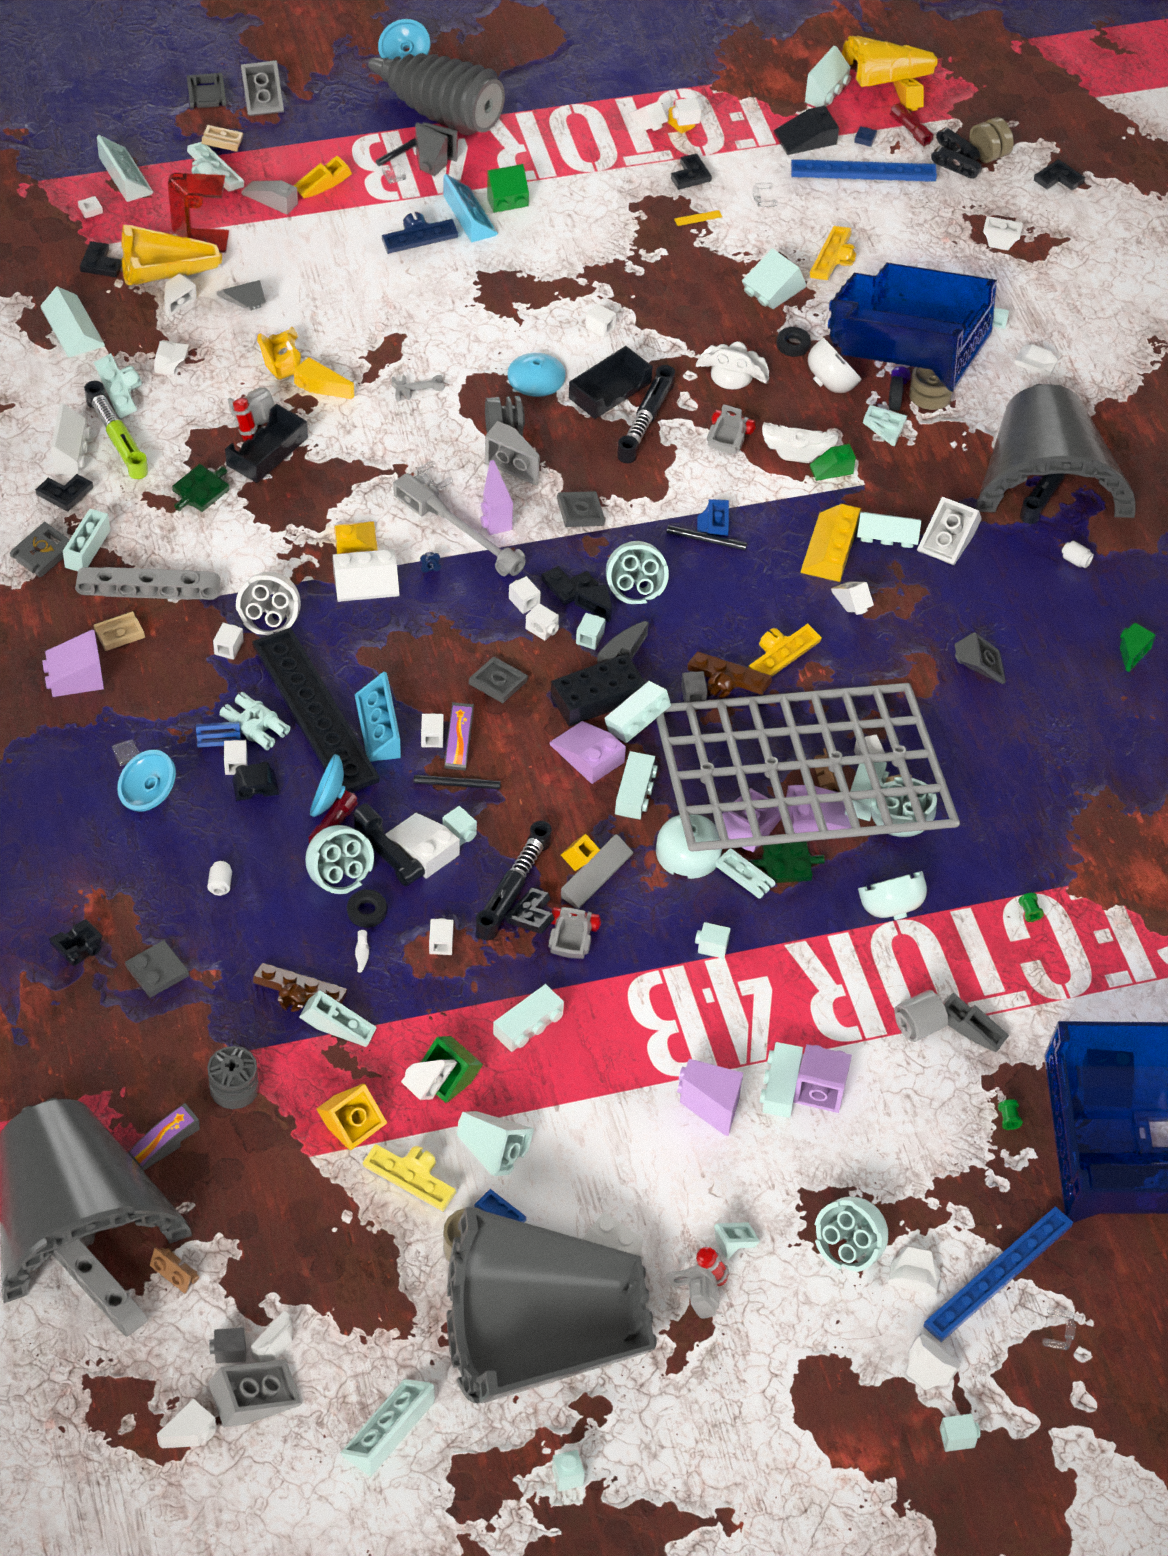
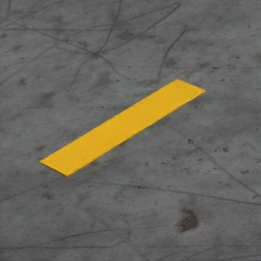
M719 210L675 218L674 220L677 226L722 218Z

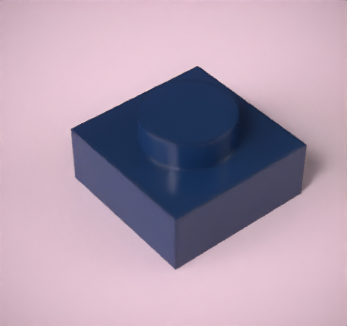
M860 126L854 143L871 147L877 136V131Z

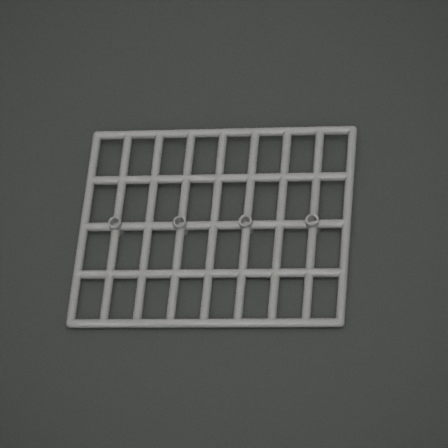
M909 683L671 703V706L656 718L687 846L691 852L955 828L960 825L913 689ZM905 692L913 716L890 718L882 694ZM873 694L882 719L859 721L851 696ZM843 697L850 722L827 723L820 699ZM812 700L819 724L796 726L789 702ZM780 702L787 727L764 729L758 704ZM749 705L756 730L733 732L726 707ZM718 708L724 733L701 735L695 710ZM686 711L692 735L669 737L664 712ZM916 724L924 750L906 751V748L899 744L893 726ZM885 727L893 752L870 754L862 729ZM853 730L861 755L842 757V753L836 751L831 732ZM822 733L829 758L806 760L799 735ZM790 735L798 761L778 762V759L772 756L767 737ZM758 738L765 764L742 766L735 740ZM727 741L733 767L714 768L713 764L708 762L704 743ZM695 744L701 769L678 771L672 746ZM928 758L937 784L914 786L905 760ZM892 761V764L899 768L905 787L882 789L873 763ZM864 764L873 790L849 792L841 766ZM828 767L829 771L835 774L840 793L817 795L809 768ZM800 769L808 795L784 797L778 771ZM765 772V776L770 778L775 798L752 800L745 774ZM736 775L743 801L719 803L713 777ZM700 778V781L706 785L710 804L687 806L680 780ZM940 792L949 819L926 821L917 794ZM908 795L917 822L893 824L885 797ZM876 798L884 825L860 827L852 800ZM843 801L851 828L828 830L820 803ZM811 804L819 831L795 833L787 806ZM778 807L786 834L762 836L755 809ZM746 810L753 837L729 839L722 812ZM713 813L720 840L696 842L689 815Z

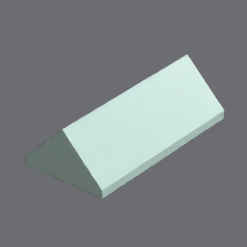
M98 135L99 158L125 200L129 202L151 195L153 190L127 149Z
M56 286L42 303L41 309L68 358L105 347L103 340L78 296Z
M403 1379L340 1454L371 1477L434 1404V1385L428 1382Z

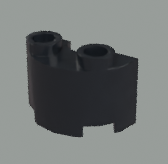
M268 762L248 766L240 765L235 769L236 773L233 775L232 782L236 801L251 799L255 794H262L264 797L279 795L276 775Z
M85 919L75 924L70 932L66 934L60 932L49 938V941L72 966H76L87 957L95 956L100 952L101 946L99 944L103 935Z

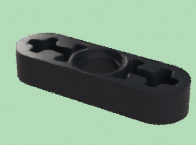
M945 127L937 132V141L943 147L976 161L980 159L979 150L951 129Z
M941 146L937 147L931 154V159L935 164L970 179L976 178L982 170L980 163L976 160ZM953 159L957 160L960 166L955 165Z

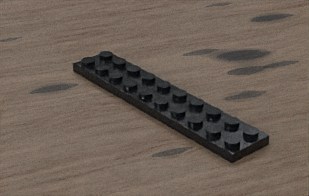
M288 628L252 641L255 652L324 771L333 755L336 754L342 761L344 770L342 786H345V790L352 793L379 783V775L293 630Z

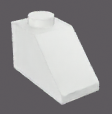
M660 101L630 112V116L645 130L651 128L653 131L663 127V123L668 121Z
M180 273L165 283V312L169 318L196 299L195 284Z
M846 582L831 588L832 593L847 612H855L858 615L867 612V608L874 606L867 582Z
M437 1060L414 1063L406 1070L405 1077L401 1082L418 1099H433L457 1062L455 1060Z
M192 1399L157 1433L158 1444L161 1448L199 1446L204 1440H210L217 1429L215 1417L197 1401Z

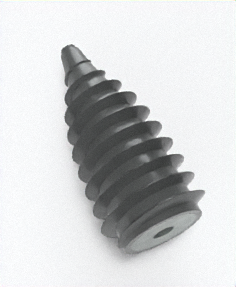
M419 53L415 57L412 54H408L403 59L397 56L394 59L374 57L369 60L368 67L371 71L382 77L389 84L391 90L396 92L398 98L405 101L410 108L415 109L421 115H426L432 121H437L440 125L459 131L463 135L489 131L496 124L502 113L505 101L504 86L499 81L497 73L491 68L485 69L481 65H473L468 61L462 62L457 58L439 57L436 54L427 56L424 53Z

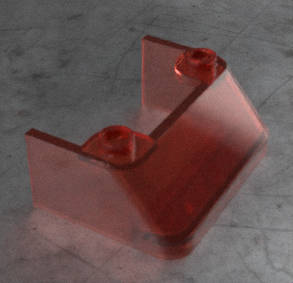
M173 173L168 178L173 232L179 237H187L215 244L218 247L219 253H226L229 230L192 228L190 208H200L203 205V198H222L225 175Z

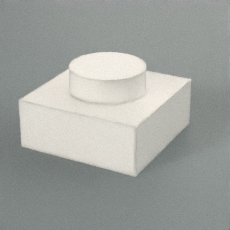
M96 196L78 201V207L85 218L103 213L102 206Z

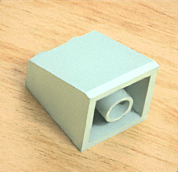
M773 248L742 280L745 287L744 291L749 296L753 297L754 295L758 298L757 300L765 307L769 306L772 309L807 286L800 268Z

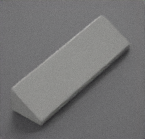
M615 834L562 887L561 898L579 909L633 855V851Z

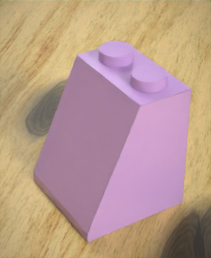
M90 630L45 651L46 660H42L44 673L49 672V676H45L47 689L52 691V697L104 689L94 630Z
M806 1044L793 1103L839 1113L852 1055L839 1050L834 1051L818 1045Z
M688 1059L687 1066H682L679 1075L680 1082L677 1092L681 1093L680 1103L723 1135L729 1136L740 1098L743 1072Z

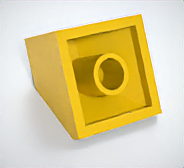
M374 521L333 524L337 554L378 550Z
M365 1084L336 1094L317 1108L326 1127L349 1150L354 1149L387 1124Z

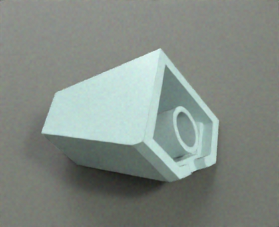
M470 1111L462 1112L458 1121L456 1135L491 1175L503 1176L509 1175L514 1169L512 1164L518 1157L523 1158L528 1152L534 1128L481 1112Z

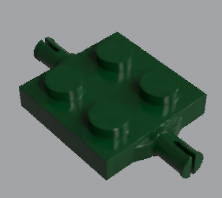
M198 464L172 485V491L181 498L180 501L174 504L175 509L181 511L186 505L195 507L200 512L205 511L230 490V485L221 479L227 473V469L221 466L216 472H212L202 464Z
M807 841L762 845V859H749V862L755 867L763 868L766 875L772 878L775 883L812 881L811 865L825 863L824 854H810Z

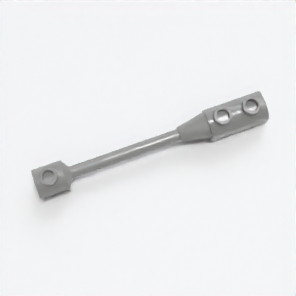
M406 473L393 482L394 497L422 517L428 512H432L446 518L496 555L495 568L500 575L506 576L511 574L515 576L521 572L525 565V555L520 549L516 551L510 548L501 550L450 512L439 498L438 489L434 485L430 487L425 486L422 476L416 475L413 477L411 474Z

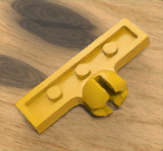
M833 226L810 270V278L828 280L837 264L841 266L853 265L856 252L852 249H855V246L847 244L852 234L851 228Z
M806 624L788 637L784 636L777 628L770 629L772 633L767 631L759 642V646L766 654L750 664L748 668L773 676L817 645L822 637L809 624Z

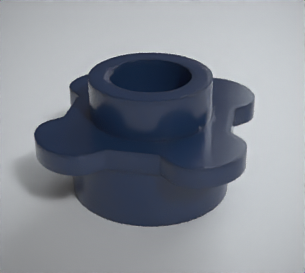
M433 552L421 555V571L426 573L432 570H440V555Z

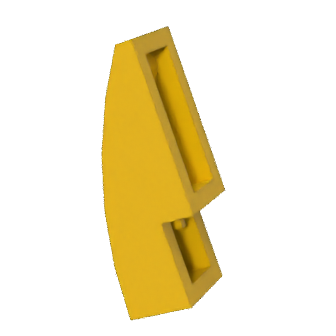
M336 156L325 166L321 163L293 186L297 187V192L305 199L336 186L349 177L352 172L348 165Z

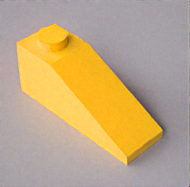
M914 78L893 82L900 102L909 111H916L919 107H924V90L921 83Z
M310 357L294 369V384L299 388H303L310 393L348 399L354 398L353 382Z

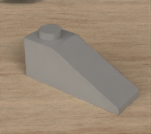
M252 181L242 190L243 195L286 215L298 205L297 187L284 181Z

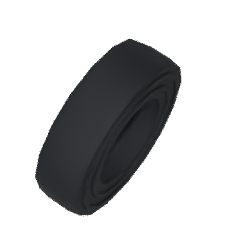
M787 327L779 332L776 343L781 353L791 357H799L808 352L811 339L808 332L804 329ZM798 339L801 343L792 345L787 343V340Z
M892 376L889 410L899 411L901 408L903 394V377Z
M360 890L354 893L348 900V917L353 924L359 927H375L386 917V900L380 893L374 890ZM363 903H371L376 909L371 914H362L358 908Z

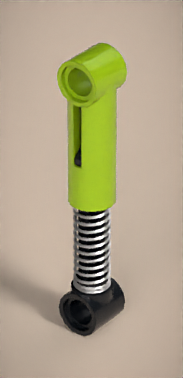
M95 380L86 383L84 386L86 404L96 410L105 425L106 433L128 468L129 476L133 479L146 477L148 474L147 457L140 451L125 424L118 419L113 408L110 406L105 395L104 385L100 381Z

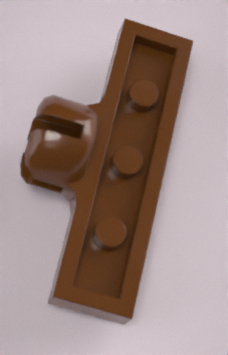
M698 651L687 664L689 671H703L704 676L710 677L707 681L708 690L714 696H717L722 690L719 698L727 697L736 687L762 695L772 682L771 675Z
M265 963L260 965L253 976V983L280 991L278 1002L286 1011L290 1005H293L291 1012L301 1010L308 999L319 990L340 1004L343 1003L347 996L346 988Z

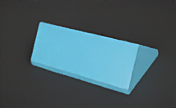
M445 174L443 176V196L471 243L496 236L498 232L471 188Z
M383 672L355 694L365 751L370 762L401 758L400 736L388 676L386 672Z

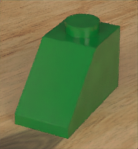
M850 444L830 447L810 464V469L816 481L852 475L854 473L856 457Z
M1134 623L1130 628H1125L1120 636L1122 639L1120 651L1125 669L1128 672L1149 652L1155 639V634L1137 623Z

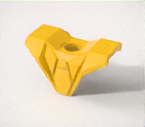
M292 326L289 330L277 335L272 334L266 337L260 333L257 336V342L260 345L265 365L276 379H284L293 375L294 369L301 364V353L295 348L298 334ZM282 348H288L286 353L279 355V351Z

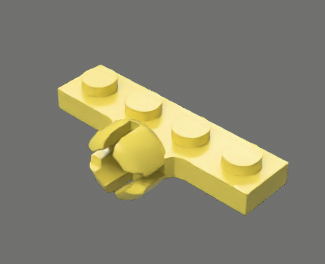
M377 1144L373 1146L362 1163L365 1168L442 1212L445 1211L456 1194V1189L430 1174L436 1164V1160L429 1151L426 1150L423 1153L422 1147L414 1146L407 1156L401 1158Z

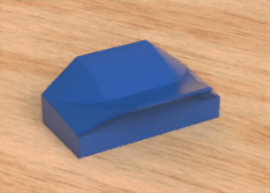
M709 499L706 509L697 516V532L728 535L729 500Z

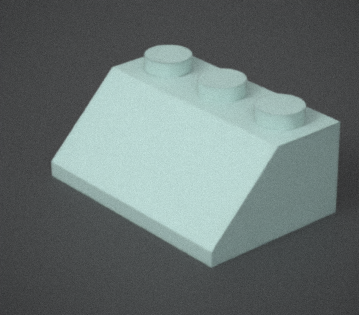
M833 46L808 74L805 102L815 107L830 105L834 97L839 95L845 85L847 86L851 80L850 66L836 46Z
M860 511L857 537H861L863 542L873 543V539L881 540V544L893 545V542H900L902 547L913 548V544L918 545L921 520Z

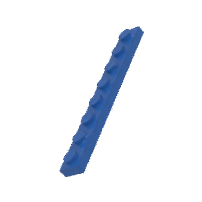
M791 159V177L924 182H936L937 178L936 164Z
M1055 1206L924 1322L923 1326L942 1343L1072 1227L1073 1221Z

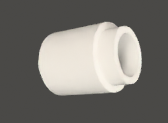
M1074 540L1070 543L1067 542L1062 549V553H1064L1063 558L1078 567L1087 568L1094 556L1088 548Z
M218 861L210 868L207 888L214 895L220 896L230 891L232 870L228 863Z

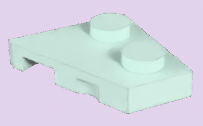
M870 405L864 416L863 423L889 444L895 446L906 423L907 416Z

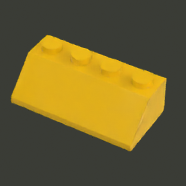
M839 504L819 513L801 573L837 582L841 581L858 527L861 508Z

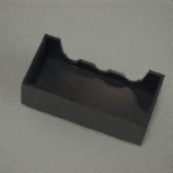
M624 346L569 381L568 398L596 419L651 384L653 366L630 348Z
M275 404L270 409L266 427H261L251 440H246L239 451L235 450L234 443L225 448L226 466L258 483L308 439L307 421L282 406Z
M624 654L552 680L550 697L570 727L581 721H587L615 710L645 685L646 682L629 656Z

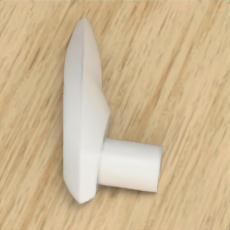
M365 930L358 931V942L355 949V956L358 962L357 972L359 973L363 971L369 955L367 932Z

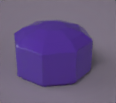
M896 366L891 372V378L892 376L903 377V384L910 380V371L904 366Z

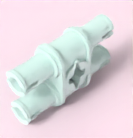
M241 692L240 695L238 694L235 699V703L245 709L243 713L237 712L229 704H226L220 710V716L229 722L239 721L240 732L246 736L247 740L257 742L265 750H269L270 747L272 748L275 743V739L266 734L265 730L270 728L282 738L285 737L283 733L287 735L290 731V726L282 722L276 712L270 711L261 701L253 700L245 692Z

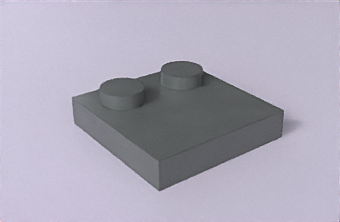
M596 491L558 492L557 501L565 527L604 526L605 517Z
M493 657L469 678V685L504 703L527 682L528 675Z
M164 940L125 962L126 968L149 998L189 976L187 968Z

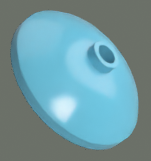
M397 20L388 25L382 32L378 42L379 54L381 58L388 57L389 59H394L397 56L403 59L408 54H412L414 57L419 53L428 55L431 45L430 36L426 28L415 20Z
M532 352L521 355L513 360L508 368V381L510 385L518 392L528 396L550 395L558 391L565 382L566 373L562 363L555 357L545 353Z
M147 750L133 757L124 767L119 777L118 796L121 802L127 808L138 812L147 811L159 805L168 796L175 781L176 771L172 759L159 750Z
M336 754L331 758L316 791L310 810V815L313 817L328 810L336 798L341 799L344 793L345 786H342L344 770L342 761Z

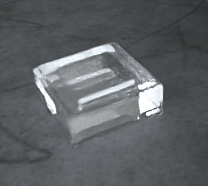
M400 163L382 168V173L389 184L406 180V173Z
M132 739L112 746V751L120 766L127 764L133 757L139 754Z

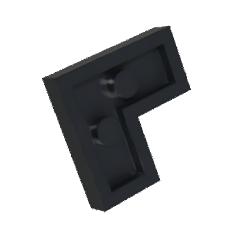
M697 153L680 157V164L684 170L671 173V180L678 190L711 182L712 179L710 172Z
M1057 159L1036 173L1033 181L1045 189H1049L1057 182H1060L1073 191L1084 183L1085 177Z
M90 241L80 264V272L117 278L122 267V259L106 257L109 251V244Z
M76 474L65 485L48 477L35 491L37 496L68 512L93 489V482L79 474Z
M557 566L541 574V580L564 606L575 601V590L577 588L598 586V582L588 571L570 579Z
M531 887L505 916L507 923L542 934L554 921V916L551 912L542 910L551 900L549 893Z

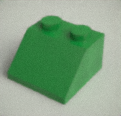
M523 164L487 170V200L493 213L529 206V190Z
M452 1036L436 1037L420 1062L455 1060L457 1062L436 1093L445 1103H448L471 1084L483 1066L482 1062Z

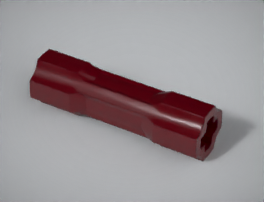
M899 102L892 106L890 115L898 123L904 125L922 146L929 145L933 141L934 134L926 126L921 125L902 103Z
M344 790L341 799L336 798L327 815L308 837L309 843L317 833L327 827L341 825L346 816L350 815L358 804V798L353 793Z

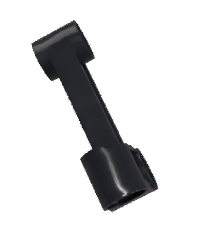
M364 803L360 805L353 814L354 829L368 838L372 848L395 870L399 882L406 887L425 875L422 864L415 858L410 860L383 833L382 817L369 804Z

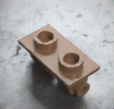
M824 748L825 755H816L814 759L829 758L827 750ZM828 767L815 768L817 775H821L818 776L820 788L828 790L836 788L840 793L834 772L829 771Z
M156 1247L150 1266L186 1294L190 1282L195 1284L199 1279L197 1271L186 1263L179 1266L178 1264H180L181 1259L172 1253L169 1248H161L159 1250Z

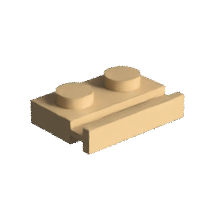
M207 125L201 144L237 152L243 138V133Z
M134 612L94 624V630L105 651L145 638L144 631L134 616Z

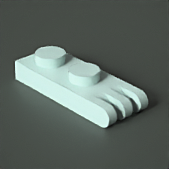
M731 848L716 861L717 868L758 898L763 897L764 893H767L770 888L775 886V881Z

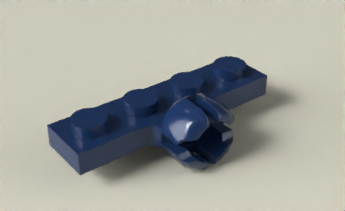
M414 212L416 220H414L412 213H409L403 219L404 230L383 234L381 240L387 254L458 238V231L453 219L427 223L420 212Z

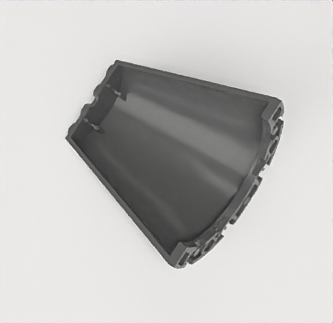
M1036 384L1022 390L1009 401L977 500L976 510H979V512H996L999 502L1004 497V492L1008 488H1014L1026 481L1029 475L1066 473L1099 479V483L1113 495L1115 503L1114 517L1134 518L1135 498L1132 488L1076 393L1062 385Z
M50 1098L44 1103L23 1108L21 1113L9 1121L1 1130L0 1236L1 1289L4 1303L28 1295V1284L31 1279L29 1272L38 1269L50 1257L49 1251L66 1246L92 1233L135 1221L137 1226L151 1228L158 1226L160 1231L166 1236L169 1244L192 1236L189 1225L183 1216L84 1103L71 1099Z
M472 1207L465 1208L458 1223V1230H460L461 1236L454 1237L450 1255L447 1296H450V1301H452V1310L447 1311V1332L453 1368H458L461 1373V1377H458L456 1380L462 1393L472 1403L490 1402L643 1355L656 1348L657 1339L652 1330L653 1314L645 1305L649 1301V1290L645 1286L646 1270L642 1266L641 1256Z

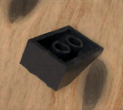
M825 105L810 108L774 130L775 136L787 155L837 145L839 127Z

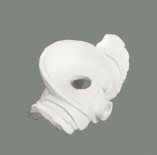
M738 341L733 342L729 347L725 344L711 345L701 354L696 363V367L712 366L711 377L713 381L725 389L743 388L751 382L752 378H756L765 384L769 380V369L765 359L759 357L754 351L747 352L746 346Z
M766 422L763 423L762 427L764 440L768 447L776 449L782 459L789 461L813 462L830 447H834L838 440V433L834 432L822 433V431L788 428L782 425L778 427V425Z

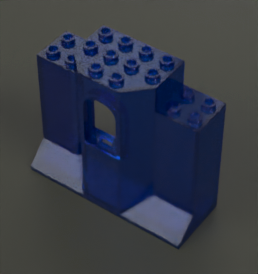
M886 262L883 268H880L879 273L875 276L854 272L847 279L846 283L841 286L840 291L836 292L835 297L830 300L829 311H831V317L828 320V329H830L831 341L834 347L841 348V355L930 369L946 388L953 392L992 334L997 279Z
M1058 1021L1044 1058L1065 1215L1075 1223L1097 1214H1168V1147H1153L1149 1122H1168V1022ZM1139 1128H1144L1145 1138H1141Z

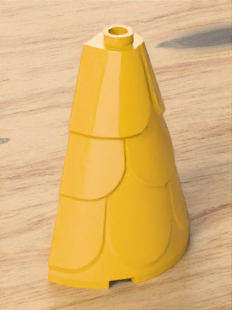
M849 36V41H845L842 49V55L849 65H853V60L858 62L856 80L861 87L933 74L934 68L937 66V57L932 52L861 36Z
M123 225L121 249H123L122 270L124 281L127 285H139L162 279H170L179 273L189 276L218 268V265L222 263V253H219L218 247L215 244L132 225Z

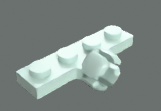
M202 142L188 145L187 152L195 159L192 163L195 166L192 167L191 171L197 181L203 182L214 178L227 191L244 187V180L207 145L201 144Z
M111 353L95 361V367L118 417L121 419L137 411L130 392L140 387L142 381L138 372L133 370L135 368L129 365L119 370Z

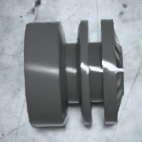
M514 396L513 405L511 398L506 397L505 406L501 405L499 397L485 399L487 433L499 421L515 428L523 437L525 414L520 396Z
M237 1046L224 1047L216 1051L210 1058L207 1066L211 1097L215 1103L228 1109H239L251 1104L259 1091L255 1057L250 1051Z

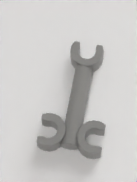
M402 375V381H396L395 377H392V386L396 389L395 398L397 401H400L401 395H405L407 400H410V391L428 388H433L436 391L444 390L442 375H436L429 381L407 383L405 375Z

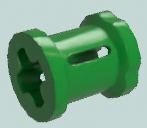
M1026 893L1018 899L1019 905L1024 909L1027 922L1038 921L1044 916L1043 909L1039 908L1037 903L1038 897L1036 893Z
M1008 1099L998 1104V1110L1002 1113L1003 1117L1002 1127L1005 1130H1014L1022 1126L1023 1121L1018 1114L1019 1104L1017 1100Z

